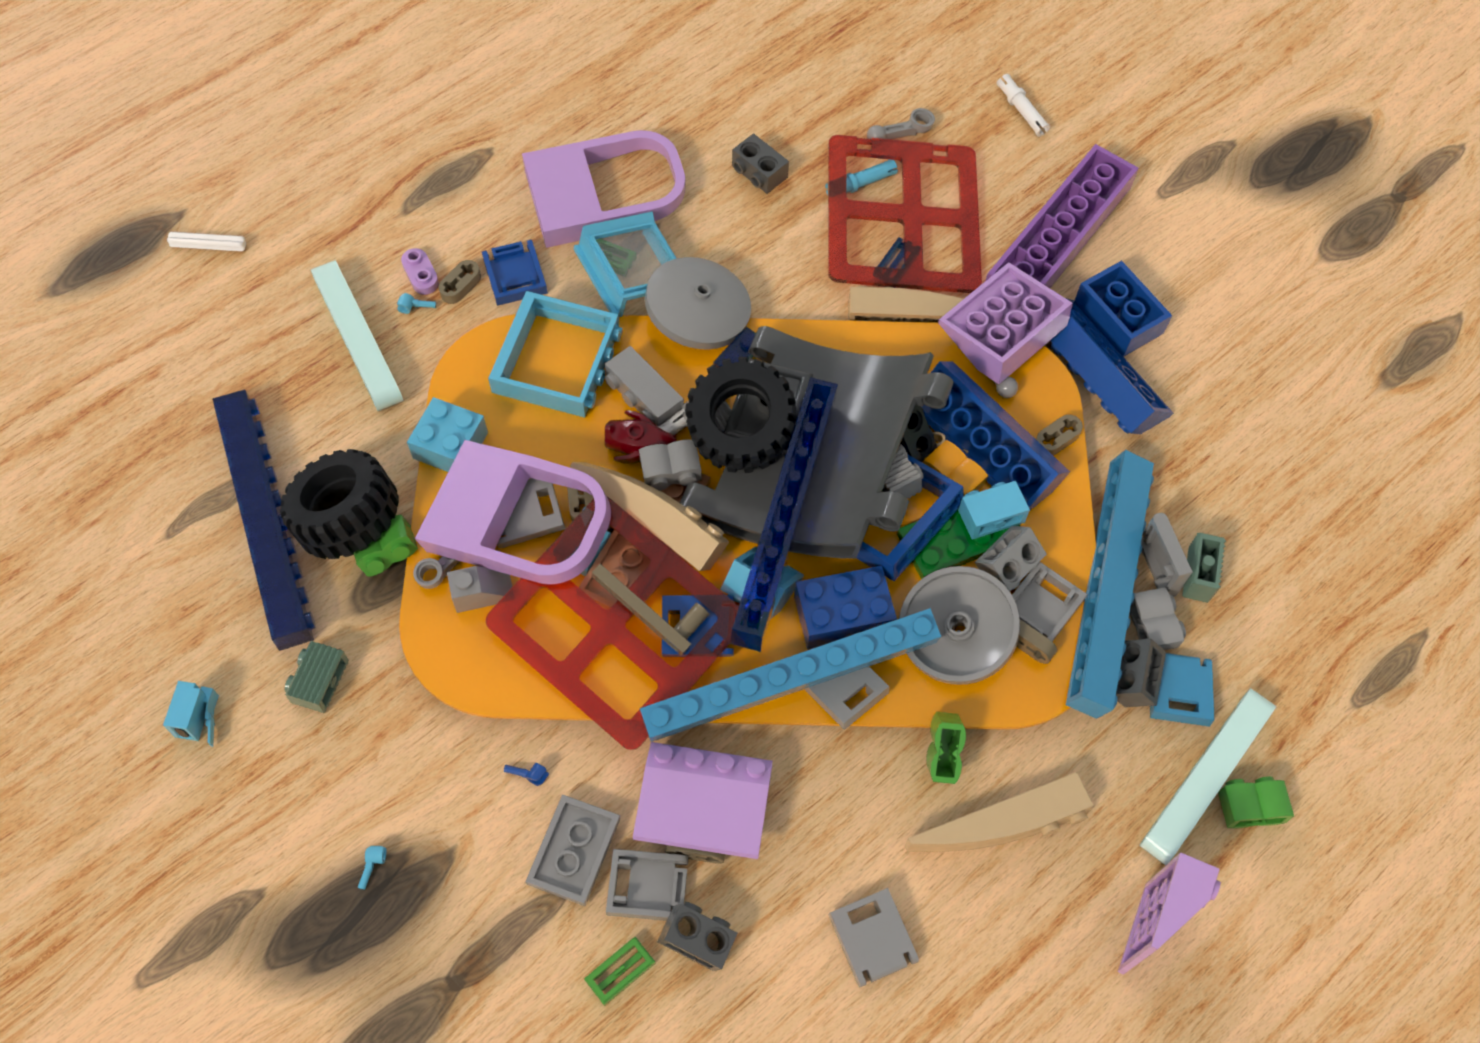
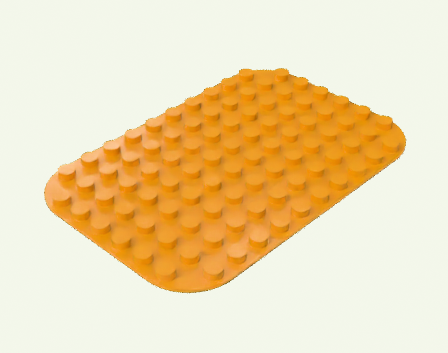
M516 314L499 317L473 328L454 342L440 359L430 381L426 408L432 398L435 397L483 415L488 434L482 444L537 457L571 468L572 462H586L617 471L644 482L641 462L624 464L614 461V457L626 454L605 447V425L610 420H635L624 414L626 410L640 413L635 407H629L624 401L622 394L617 389L613 390L607 384L605 378L602 386H597L594 407L588 409L585 418L491 392L488 378ZM536 315L509 379L580 397L605 333ZM623 315L619 317V327L623 329L620 341H615L613 357L631 346L684 399V403L689 400L688 393L690 388H696L695 380L700 374L706 377L708 375L707 368L713 364L718 368L723 366L722 360L729 358L731 363L739 362V357H747L748 360L758 359L751 353L749 354L748 350L758 328L768 326L813 344L858 354L906 356L931 352L934 357L928 373H931L939 361H953L1035 439L1041 430L1064 415L1078 417L1083 426L1079 438L1054 455L1070 473L1049 496L1029 511L1025 523L1020 525L1032 529L1047 553L1040 562L1086 593L1096 549L1083 409L1081 397L1072 375L1061 360L1047 347L1043 346L1009 375V377L1017 381L1018 391L1011 398H1003L997 393L995 383L976 369L938 323L749 318L744 332L731 344L716 349H695L681 345L665 336L653 324L649 316ZM737 395L725 400L731 410ZM688 426L675 435L677 441L692 440ZM1064 427L1062 433L1066 432L1067 430H1072V431H1073L1074 428H1073V427H1070V428ZM1053 438L1052 440H1050V441H1048V442H1046V441L1044 440V441H1043V444H1045V445H1046V444H1051V445H1053V442H1054L1055 438ZM697 448L701 473L711 477V483L708 487L715 490L725 466L719 469L712 465L711 460H706ZM420 461L411 523L414 537H416L448 474L447 471ZM986 481L985 485L978 491L990 489L992 486ZM553 484L565 530L505 548H498L496 546L495 550L537 564L552 565L559 563L557 558L554 557L553 551L563 538L569 525L572 527L574 525L570 516L567 487ZM922 487L920 493L907 498L909 501L908 508L900 528L919 521L939 497ZM578 490V495H584V491ZM550 496L540 497L539 502L543 516L553 514ZM580 504V514L584 509L585 504ZM869 525L863 542L888 556L900 542L897 531H887ZM724 533L723 537L729 541V544L711 570H697L671 549L641 600L662 618V595H728L720 589L733 561L755 546L804 574L802 581L871 567L857 558H830L793 553L762 546ZM416 541L418 549L410 557H407L399 620L400 640L404 655L416 678L434 697L444 704L470 715L499 719L644 722L640 711L642 707L810 650L806 647L794 592L782 610L771 619L758 616L751 607L744 603L734 601L733 604H722V607L734 608V644H722V648L734 649V656L662 657V639L634 614L630 620H627L577 596V589L585 578L582 574L558 584H542L510 575L515 597L514 601L457 613L451 598L448 576L437 587L431 589L421 587L414 579L413 571L418 562L426 558H433L438 561L442 556L426 552ZM976 560L961 565L978 569L975 564ZM460 561L450 571L469 568L476 565ZM912 562L895 581L885 576L897 619H899L906 596L921 580ZM427 570L423 575V580H433L437 576V570ZM1046 580L1042 582L1041 587L1063 602L1065 601L1067 594ZM1017 588L1010 591L1011 595L1015 592ZM1084 601L1054 639L1053 643L1057 647V653L1048 664L1038 662L1016 647L1009 661L997 673L982 681L962 685L943 683L927 676L912 663L907 653L869 666L889 686V694L850 726L930 728L934 714L936 712L958 714L965 729L1006 730L1033 727L1059 717L1071 708L1066 706V699ZM669 614V625L674 628L680 621V614ZM958 626L955 629V631H964L966 628L964 626ZM866 686L845 703L851 710L869 696L866 693ZM805 689L708 722L840 726Z

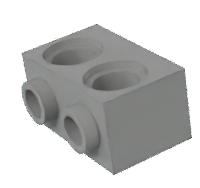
M1011 526L975 561L978 569L996 577L1010 592L1019 586L1020 581L1032 569L1038 567V563L1047 553L1030 527Z

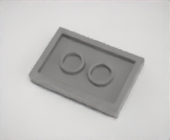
M562 794L525 881L526 884L586 906L620 822V815Z

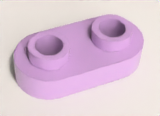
M418 248L407 250L402 255L401 261L413 289L422 295L433 293L438 288L439 282L427 254Z

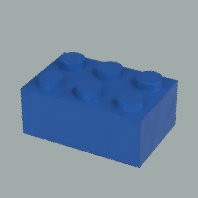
M1122 260L1082 282L1074 300L1078 307L1123 357L1164 334L1172 318L1171 313Z
M882 566L795 582L794 599L807 649L816 648L897 620Z

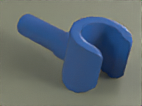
M535 763L530 771L510 765H505L504 772L522 776L536 786L543 784L549 775L546 772V768L538 763Z

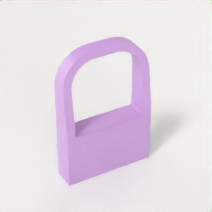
M644 130L631 131L522 153L526 177L546 248L580 241L582 228L585 225L652 211L654 221L660 220L674 212L684 198L685 173L678 152L669 139L656 132ZM637 150H653L662 154L667 159L675 181V185L668 195L651 202L608 211L601 210L588 167L589 164Z
M464 440L415 539L429 553L542 584H558L575 578L591 564L608 529L611 519V506L599 483L582 471L537 457ZM529 478L581 490L594 497V515L579 548L572 556L560 563L542 565L495 550Z

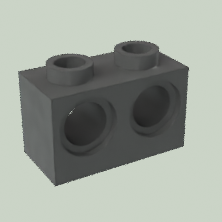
M754 133L732 149V166L735 171L743 174L756 188H760L766 194L788 178L789 161Z
M1152 639L1125 641L1126 650L1122 656L1120 667L1122 675L1116 691L1117 701L1124 707L1157 706L1166 651Z
M685 902L684 905L680 903L673 906L657 943L712 971L722 970L738 933L729 929L731 925L729 922L715 916L710 919L701 914L702 909L695 904ZM681 918L686 919L690 924L691 929L688 936L682 935L678 929V923ZM710 933L718 938L719 944L715 951L711 950L707 945V937Z

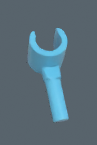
M408 293L402 294L397 302V310L404 314H409L412 306L436 308V302L418 300Z
M370 846L366 849L365 869L358 888L365 890L374 868V863H385L387 855L385 847Z

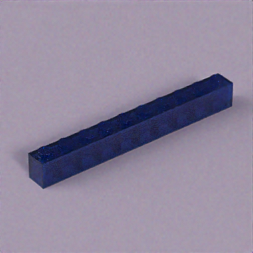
M810 377L732 627L731 644L761 652L835 404L838 387L836 383Z
M245 389L213 398L271 639L279 651L313 641L312 629L316 628V624L311 611H306L305 604L309 603L308 594L304 586L300 587L298 579L303 578L298 561L294 562L292 554H296V548L292 537L287 538L286 530L288 528L281 518L280 506L282 495L279 489L275 490L273 483L278 482L274 467H269L267 460L272 459L267 443L263 444L261 438L266 436L261 420L257 421L256 415L260 414L255 398L250 399Z

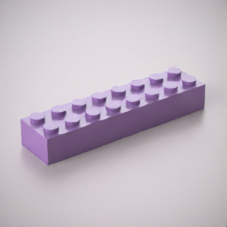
M1095 144L988 272L986 280L1009 262L1048 288H1051L1131 189L1139 168Z

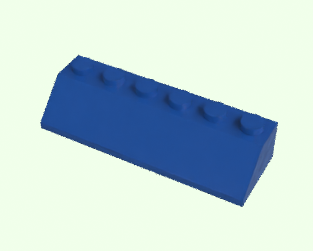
M1067 299L1072 302L1068 325L1050 340L1052 342L1050 346L1059 356L1063 355L1068 361V368L1074 374L1080 375L1085 380L1083 383L1085 388L1092 394L1098 395L1102 400L1100 402L1101 406L1108 413H1113L1118 418L1117 424L1127 434H1142L1172 416L1174 413L1118 352L1074 300Z
M953 361L938 362L931 373L940 372L948 375L953 380V387L944 408L935 409L926 405L922 407L928 425L935 432L943 433L945 440L955 444L967 458L980 465L988 474L986 481L991 486L1000 482L1010 483L1016 481L1029 509H1033L1059 486L1070 471Z

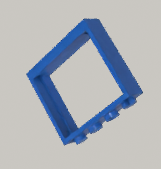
M908 455V460L912 465L916 463L923 473V479H921L922 487L939 498L888 556L862 542L856 557L870 567L882 566L884 575L892 581H895L959 509L963 497L962 485Z

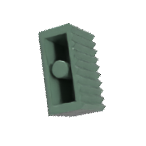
M1197 533V536L1190 543L1187 561L1193 573L1184 584L1182 594L1184 598L1208 603L1221 586L1219 584L1221 583V573L1223 572L1221 569L1224 562L1223 553L1225 552L1224 544L1226 542L1224 538Z
M310 641L307 649H302L298 656V668L295 675H290L285 683L284 690L288 700L292 704L325 713L349 661L344 651Z

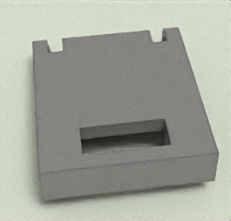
M533 478L528 479L501 535L506 536L501 537L497 543L498 548H505L565 530L553 483ZM549 495L554 513L543 516L539 498Z
M1157 513L1150 520L1142 534V553L1155 580L1156 588L1165 587L1169 595L1175 597L1193 572L1168 517L1164 513Z
M1041 562L1038 563L1037 568L1030 571L1012 594L1018 608L1019 619L1052 642L1088 595ZM1046 580L1067 594L1065 601L1063 602L1041 587L1042 582Z
M866 667L806 688L805 691L845 730L889 694V686L870 667ZM866 686V693L869 696L851 710L845 703Z
M613 849L606 915L667 921L673 906L680 903L684 905L687 869L675 868V865H688L689 857L678 854ZM618 869L630 870L627 897L616 895Z
M888 888L828 914L859 987L866 985V980L862 973L865 970L872 983L906 968L907 962L904 958V953L907 954L911 964L919 962L917 953ZM874 902L873 904L878 914L852 925L848 913Z

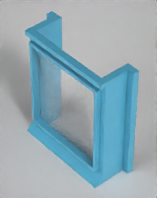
M653 211L585 225L582 228L579 244L574 245L573 248L608 311L618 314L619 317L623 316L627 300L645 296L646 288L653 272L662 264L677 259L657 227Z

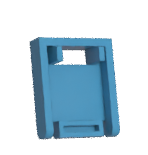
M1166 653L1157 706H1150V718L1210 727L1214 721L1212 659H1204L1201 666L1200 658ZM1169 701L1196 704L1193 712L1169 708Z

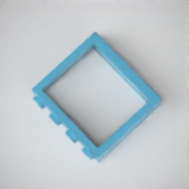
M526 291L489 375L491 392L585 418L588 409L594 407L597 386H602L604 382L605 363L613 358L615 341L619 342L623 328L619 327L618 314ZM536 315L605 333L580 397L509 379Z

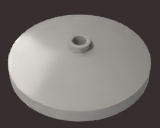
M677 258L662 264L653 272L645 292V306L653 324L671 340L690 348L716 349L731 344L744 332L751 314L750 297L743 283L727 268L702 258Z
M956 566L943 568L921 579L906 596L899 619L931 608L941 634V638L935 644L907 653L912 663L927 676L948 684L976 683L997 673L1013 655L1020 634L1018 608L1009 590L991 574L972 567ZM958 626H964L966 628L964 631H955V629Z

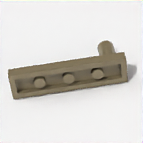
M599 564L592 571L593 579L681 656L691 645L687 641L688 638L710 615L704 607L695 603L673 628L604 566Z

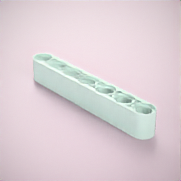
M336 260L311 269L319 291L377 411L404 401Z
M1251 688L1246 692L1139 845L1141 848L1164 865L1171 861L1267 722L1276 705Z

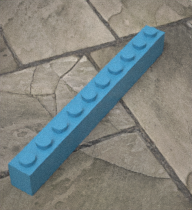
M1127 450L1110 461L1096 536V549L1086 590L1088 595L1084 601L1066 699V706L1096 719L1111 712L1117 704L1116 691L1122 675V670L1120 669L1122 656L1126 650L1124 642L1126 631L1130 625L1129 612L1134 600L1133 588L1138 576L1137 564L1142 552V534L1146 528L1145 515L1150 504V498H1148L1149 491L1154 480L1152 475L1154 463Z
M931 608L642 707L640 708L641 715L650 741L653 742L935 644L941 638V634Z

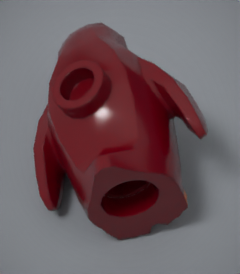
M626 410L624 414L635 420H610L605 425V447L626 454L614 457V461L624 464L640 462L639 449L656 444L667 445L677 441L673 434L662 430L646 416L635 411Z

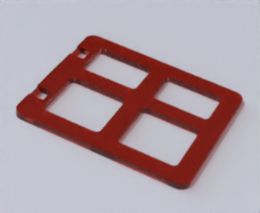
M847 135L832 136L828 143L829 278L837 283L972 293L982 284L975 151L971 147L948 144L946 146L904 140L866 139ZM857 144L871 145V150L857 149ZM933 151L946 152V156L933 155ZM855 156L900 161L902 163L903 203L892 204L849 200L846 195V157ZM920 163L955 165L958 168L959 209L928 207L921 203ZM847 219L901 223L903 225L904 268L849 264L847 262ZM922 225L956 227L960 229L962 273L936 272L924 269Z
M607 497L611 506L609 526L650 559V565L628 589L645 603L666 579L671 578L718 618L717 622L682 662L676 667H671L626 628V624L634 614L617 600L610 609H604L571 580L558 584H542L520 578L487 614L486 625L490 631L623 748L636 750L649 737L640 709L631 719L625 720L580 681L582 672L607 645H613L658 684L657 690L642 707L689 692L717 660L718 656L744 629L747 624V615L742 608L612 499ZM594 499L535 563L542 565L557 564L568 559L578 549L594 515ZM542 588H547L591 627L589 633L563 661L556 660L514 623L515 616ZM717 633L723 640L712 652L705 645Z

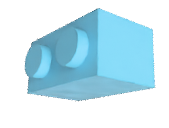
M1013 481L1010 483H997L990 489L981 492L974 490L962 497L958 511L973 540L1025 523L1030 509L1017 482Z

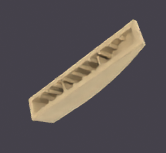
M850 286L848 320L938 323L941 317L963 299L913 289Z
M572 462L570 465L572 469L582 471L593 477L610 500L699 571L711 570L729 544V541L723 537L724 532L716 525L711 523L708 525L700 519L702 515L696 509L690 506L685 507L665 493L640 480L586 462Z
M1075 772L908 838L905 848L907 852L974 850L1010 843L1041 832L1043 836H1048L1060 830L1059 825L1070 822L1071 825H1075L1086 820L1088 812L1094 805L1078 773Z

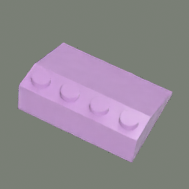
M1008 262L941 317L938 324L978 371L997 384H1000L1068 325L1072 302Z
M651 742L645 765L633 840L758 859L773 761Z
M1180 852L1145 884L1117 972L1125 974L1161 947L1201 908H1204L1210 899L1215 900L1221 882L1217 880L1219 868Z

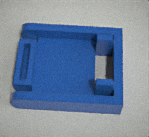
M532 239L527 240L528 252H524L521 241L491 248L494 258L491 261L489 260L487 250L481 251L497 306L523 300L526 291L540 295L548 293Z
M662 595V619L668 624L669 614H680L681 620L695 603L700 604L710 614L688 638L687 641L691 645L682 656L662 640V657L734 656V649L722 648V644H734V608L722 607V604H733L734 596Z

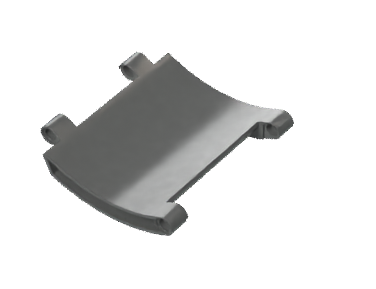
M768 326L759 327L748 350L749 354L751 353L754 357L770 364L813 374L788 455L783 454L777 462L772 459L769 461V467L761 470L760 466L753 467V472L745 473L744 469H737V473L728 472L727 467H725L715 490L699 483H688L679 503L685 507H693L702 515L700 519L708 525L709 523L714 524L725 534L745 541L805 555L856 559L869 525L887 531H898L900 529L909 501L900 493L892 491L882 492L915 405L922 407L926 405L935 409L944 408L953 387V380L944 373H928L934 357L931 352L906 356L858 354L813 344Z

